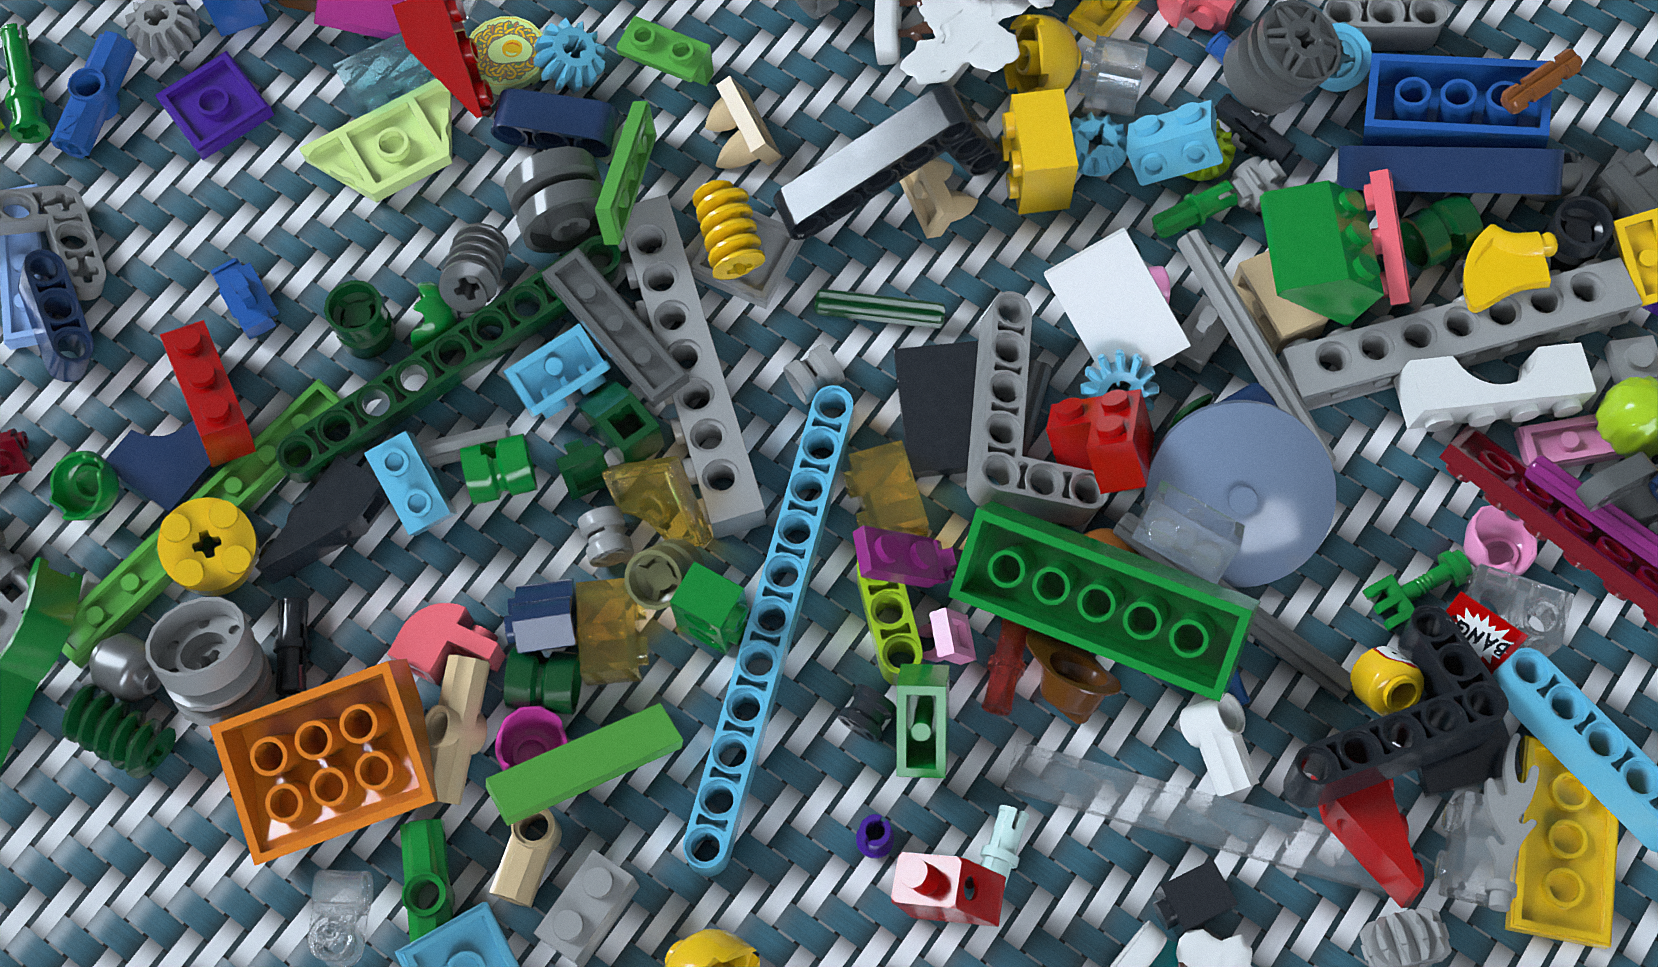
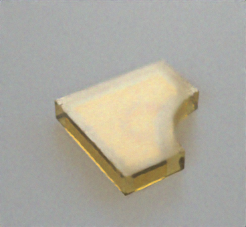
M678 456L612 465L602 472L614 503L621 508L622 513L634 515L648 522L664 540L670 538L684 539L698 547L704 546L713 539Z

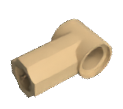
M548 808L511 824L512 834L489 891L491 895L519 906L532 907L551 853L558 847L562 837L561 826ZM539 819L548 822V830L545 836L536 841L526 839L525 833L530 823Z

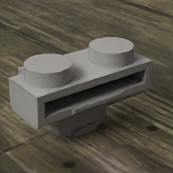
M1204 294L1182 326L1191 346L1174 356L1175 360L1199 374L1229 332L1209 297Z

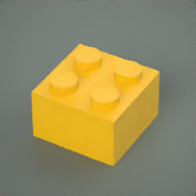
M1064 88L1011 94L1009 112L1002 114L1004 135L999 137L1000 151L1003 155L1002 161H1009L1011 172L1006 173L1008 198L1016 199L1018 215L1070 209L1078 170V160Z

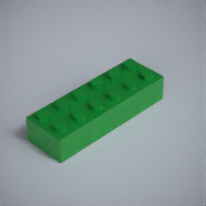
M994 501L976 509L949 592V597L1218 702L1222 700L1230 688L1261 602L1255 598Z

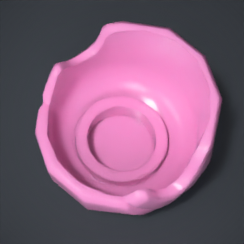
M1493 505L1481 507L1470 520L1466 528L1463 548L1469 562L1481 572L1499 579H1510L1523 575L1537 558V539L1525 529L1522 519L1512 518L1506 512L1495 508Z

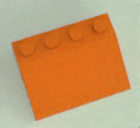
M407 658L380 663L209 726L255 866L438 801L423 705Z

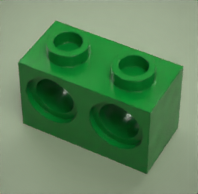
M694 561L669 601L677 628L718 652L727 655L733 644L739 646L742 643L747 626L749 607L747 606L745 590L738 584Z

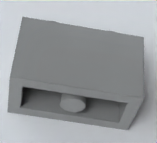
M593 849L537 927L534 934L578 967H584L640 886L632 875Z

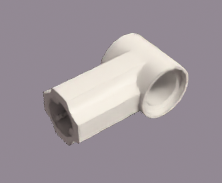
M1226 693L1220 702L1209 698L1187 706L1181 711L1180 726L1182 733L1190 745L1200 748L1218 797L1260 783L1241 735L1245 728L1244 711L1239 701L1233 695Z

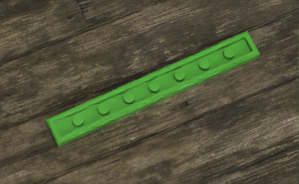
M318 378L253 439L256 452L228 462L188 501L205 497L218 498L231 502L245 514L285 476L276 459V449L279 442L285 436L342 399ZM338 425L333 426L329 430L327 435H329ZM295 451L289 458V465L295 467L310 451ZM161 526L77 604L75 619L62 652L80 669L89 662L92 651L102 640L118 634L174 581L163 568L158 555L157 542ZM212 537L203 539V546L197 548V552L203 551L204 553L214 543Z

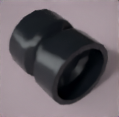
M1574 196L1564 200L1556 209L1549 223L1540 233L1541 235L1551 232L1556 236L1558 243L1557 252L1550 257L1551 266L1549 271L1560 270L1561 273L1571 271L1584 262L1596 257L1598 251L1610 238L1614 228L1613 216L1604 204L1588 196Z

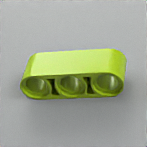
M857 560V585L880 672L889 684L897 686L900 669L890 664L888 659L892 654L896 652L908 653L914 660L912 664H922L923 661L922 645L905 584L861 577ZM885 608H892L897 610L902 618L893 624H886L878 619L877 614Z

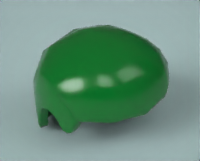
M431 281L417 284L421 300L415 303L413 309L423 314L425 321L421 325L415 326L411 332L413 353L458 324L457 310L446 304L440 295L439 285Z
M93 451L71 452L55 465L50 477L52 495L49 500L63 511L62 519L66 521L93 520L112 509L119 495L120 481L112 465L101 455Z

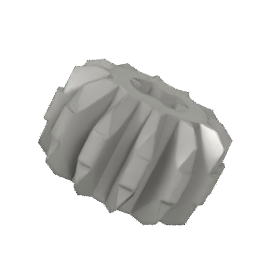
M187 0L133 2V10L135 12L125 15L128 26L126 29L127 37L146 60L154 57L156 61L163 64L169 56H172L179 61L180 53L182 51L193 52L192 41L201 39L198 28L200 25L199 17L194 8L190 7Z
M1425 907L1416 910L1409 909L1399 913L1394 912L1392 915L1379 917L1376 921L1368 922L1359 933L1363 944L1361 949L1365 961H1368L1370 967H1429L1434 963L1442 962L1452 952L1448 941L1450 936L1446 924L1442 923L1439 912Z

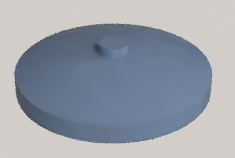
M1222 401L1205 406L1187 415L1173 426L1160 441L1151 458L1147 487H1144L1145 509L1151 528L1232 587L1259 586L1292 573L1303 565L1319 548L1326 537L1334 516L1336 480L1331 461L1323 445L1315 434L1295 416L1281 408L1259 401Z

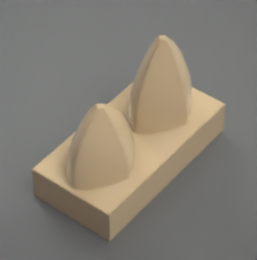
M731 76L718 83L716 87L722 97L710 110L705 128L717 132L728 131L737 127L739 130L724 145L715 166L724 169L737 168L750 164L757 159L770 166L780 159L782 155L748 91Z
M936 157L899 181L927 239L942 236L951 222L960 220L970 214L978 203V199L966 193L947 189L944 182L950 177L954 166L940 157Z

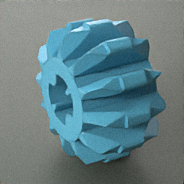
M567 18L561 20L558 26L550 23V25L545 27L543 35L538 37L534 44V51L537 52L533 59L534 66L544 69L541 74L542 81L552 78L556 81V91L561 90L564 84H566L573 94L578 92L582 86L586 88L593 86L597 76L601 75L605 68V61L602 58L606 53V46L595 43L598 38V31L585 32L583 21L577 23L576 27H572Z
M1118 349L1115 353L1116 362L1110 363L1105 354H1100L1098 361L1102 368L1101 370L1091 366L1086 367L1085 375L1091 381L1080 385L1081 394L1091 397L1103 396L1112 391L1111 385L1116 382L1119 387L1120 381H1125L1129 391L1141 389L1147 411H1153L1155 407L1154 402L1147 396L1158 394L1159 386L1157 383L1149 381L1155 375L1152 366L1140 368L1143 359L1138 353L1133 355L1128 363H1125L1124 351Z

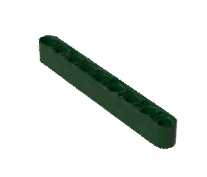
M594 236L587 239L285 436L279 442L276 449V459L285 475L291 481L297 483H308L315 480L320 470L326 465H331L337 455L347 459L568 313L570 310L543 280L542 272L576 248H579L588 260L595 255H604L611 260L612 263L605 268L595 267L606 281L611 284L617 278L620 268V249L618 245H605L602 236ZM524 302H532L539 307V311L532 316H523L516 311V307ZM487 326H495L503 333L494 341H486L479 336V332ZM451 350H458L465 355L464 360L455 366L444 364L441 359L446 352ZM412 375H422L428 379L427 384L418 391H411L403 386L405 380ZM376 399L385 400L390 404L388 410L380 416H372L366 413L367 405ZM344 424L351 428V432L345 440L334 442L327 438L329 430L335 425ZM295 451H310L312 457L305 466L295 468L289 465V458Z

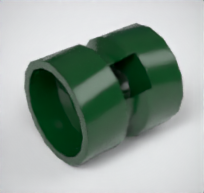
M1452 193L1432 203L1429 209L1421 208L1399 220L1405 256L1419 270H1427L1446 261L1451 254L1458 255L1470 249L1477 237L1483 232V224L1478 211L1473 203L1460 193Z
M350 280L341 283L331 290L325 300L324 313L327 322L348 354L357 358L371 359L387 351L395 340L396 327L378 290L372 284L360 280Z
M513 647L508 656L504 677V703L506 708L519 709L520 707L543 704L545 709L553 713L575 714L582 686L583 662L581 654L553 651L548 657H544L542 651L518 654L517 647Z

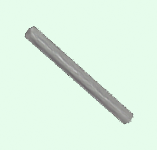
M1196 229L1185 234L1177 241V245L1260 385L1268 392L1279 408L1295 416L1315 434L1327 452L1331 464L1336 461V456L1203 233Z

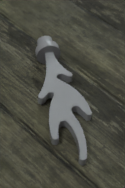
M1518 733L1512 735L1504 753L1502 765L1504 795L1498 793L1492 778H1489L1484 783V800L1487 814L1494 829L1504 842V845L1499 844L1493 836H1489L1485 840V844L1492 856L1495 878L1485 881L1484 892L1489 895L1488 907L1499 912L1510 911L1511 899L1517 896V884L1509 881L1511 869L1522 842L1537 825L1534 819L1529 820L1525 824L1519 822V818L1528 808L1534 795L1539 767L1533 765L1529 769L1524 783H1520L1517 780L1515 752L1520 740Z

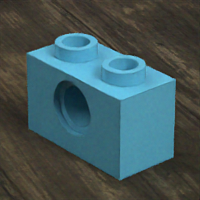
M404 431L364 453L408 535L417 536L458 514L413 433Z

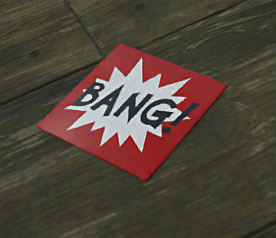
M1462 591L1446 609V612L1452 617L1491 674L1528 637L1527 634Z

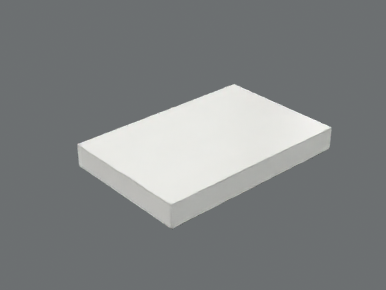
M1125 227L1044 272L1046 280L1099 370L1102 368L1100 367L1098 356L1105 354L1110 363L1116 362L1115 353L1118 349L1124 351L1125 363H1128L1130 358L1136 353L1141 355L1143 361L1140 368H1143L1145 366L1153 367L1191 346L1190 341ZM1116 382L1111 385V389L1117 386Z

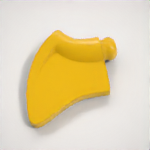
M1495 224L1489 225L1471 246L1464 267L1463 291L1468 310L1478 313L1511 294L1523 290L1549 288L1551 278L1545 257H1551L1557 252L1558 243L1556 236L1551 232L1540 235L1538 231L1514 233L1504 230Z

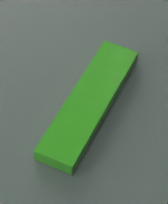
M633 101L595 208L605 245H620L657 137L648 101Z
M658 703L486 778V789L506 825L509 826L682 748L683 739L661 703Z

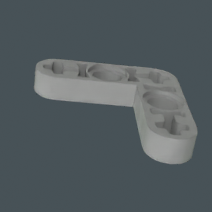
M62 185L0 190V236L45 231L51 251L58 254L66 265L78 300H92L101 295L106 280V269L80 194L73 188ZM61 203L63 208L69 209V211H61L60 207L54 204ZM38 204L40 205V212H43V214H38ZM9 205H19L24 207L29 212V215L23 218H14L5 213L4 208ZM66 236H76L83 240L85 246L80 249H70L64 246L60 239ZM84 263L83 271L85 277L92 280V282L84 283L82 277H77L79 264Z

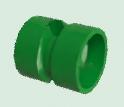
M524 433L498 439L496 447L493 448L487 443L460 448L462 469L468 492L474 505L499 500L503 491H507L512 496L538 490L535 470Z

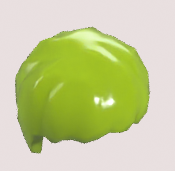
M1652 376L1645 378L1628 377L1606 392L1595 414V418L1598 421L1596 429L1599 431L1602 439L1610 444L1617 455H1622L1625 459L1640 452H1645L1649 458L1658 455V380Z

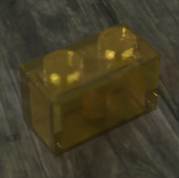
M902 440L849 454V471L843 472V479L849 498L857 497L862 512L855 514L858 528L864 525L928 537L929 523Z
M625 578L576 582L580 674L586 686L643 681L642 666L650 665L648 637H640L639 620H647V609L636 604L630 597L625 586Z

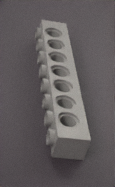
M668 195L634 203L623 239L618 247L620 252L628 250L631 262L624 264L629 286L630 289L639 288L643 299L635 302L638 316L646 326H651L653 335L678 363L683 360H693L696 362L693 367L684 369L689 375L690 382L665 399L664 403L665 406L674 403L678 417L670 419L676 444L686 443L690 456L689 458L682 459L689 486L698 484L702 496L701 499L694 500L701 527L710 525L715 540L766 525L765 507ZM655 246L660 248L654 253H643V250L648 247ZM660 284L672 285L666 291L659 292L653 290ZM679 321L684 323L682 327L676 330L664 328L670 322ZM701 398L708 401V404L700 409H692L687 406L694 399ZM708 438H716L721 441L719 446L714 449L707 450L699 447L700 443ZM720 478H728L734 482L729 489L718 491L711 487Z
M1621 257L1604 262L1601 258H1595L1584 262L1571 271L1561 273L1560 270L1549 271L1551 278L1549 288L1523 290L1511 294L1478 313L1468 310L1465 297L1462 295L1450 304L1436 307L1435 304L1423 305L1413 310L1410 315L1394 319L1392 315L1383 316L1375 319L1368 326L1352 330L1351 327H1342L1329 333L1326 338L1310 342L1307 338L1295 340L1284 347L1278 361L1307 410L1310 411L1395 387L1393 380L1410 360L1453 356L1462 368L1625 324L1636 313L1643 302ZM1575 294L1582 296L1587 302L1578 299ZM1533 305L1541 307L1545 313L1537 311ZM1490 316L1499 318L1504 325L1494 322ZM1448 328L1457 329L1463 337L1452 334ZM1405 339L1416 341L1421 348L1410 346ZM1363 351L1374 352L1380 360L1368 358ZM1320 362L1331 363L1338 371H1328L1322 367Z

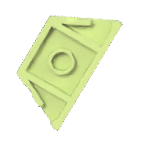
M436 78L300 147L299 150L307 163L377 203L452 164V94Z

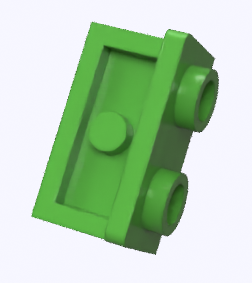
M637 16L632 18L616 46L619 55L687 82L694 81L707 86L714 74L709 44Z

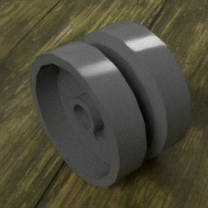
M570 146L551 148L528 157L517 164L507 175L503 188L513 214L517 216L516 222L527 248L539 253L565 252L574 249L591 237L601 235L595 208L603 188L602 179L593 155L585 149Z

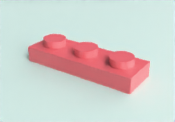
M1389 169L1369 172L1371 184L1364 185V196L1367 210H1376L1378 228H1372L1371 233L1373 235L1372 241L1375 255L1383 254L1385 271L1380 272L1384 290L1382 299L1390 298V304L1394 307L1413 304L1392 173Z

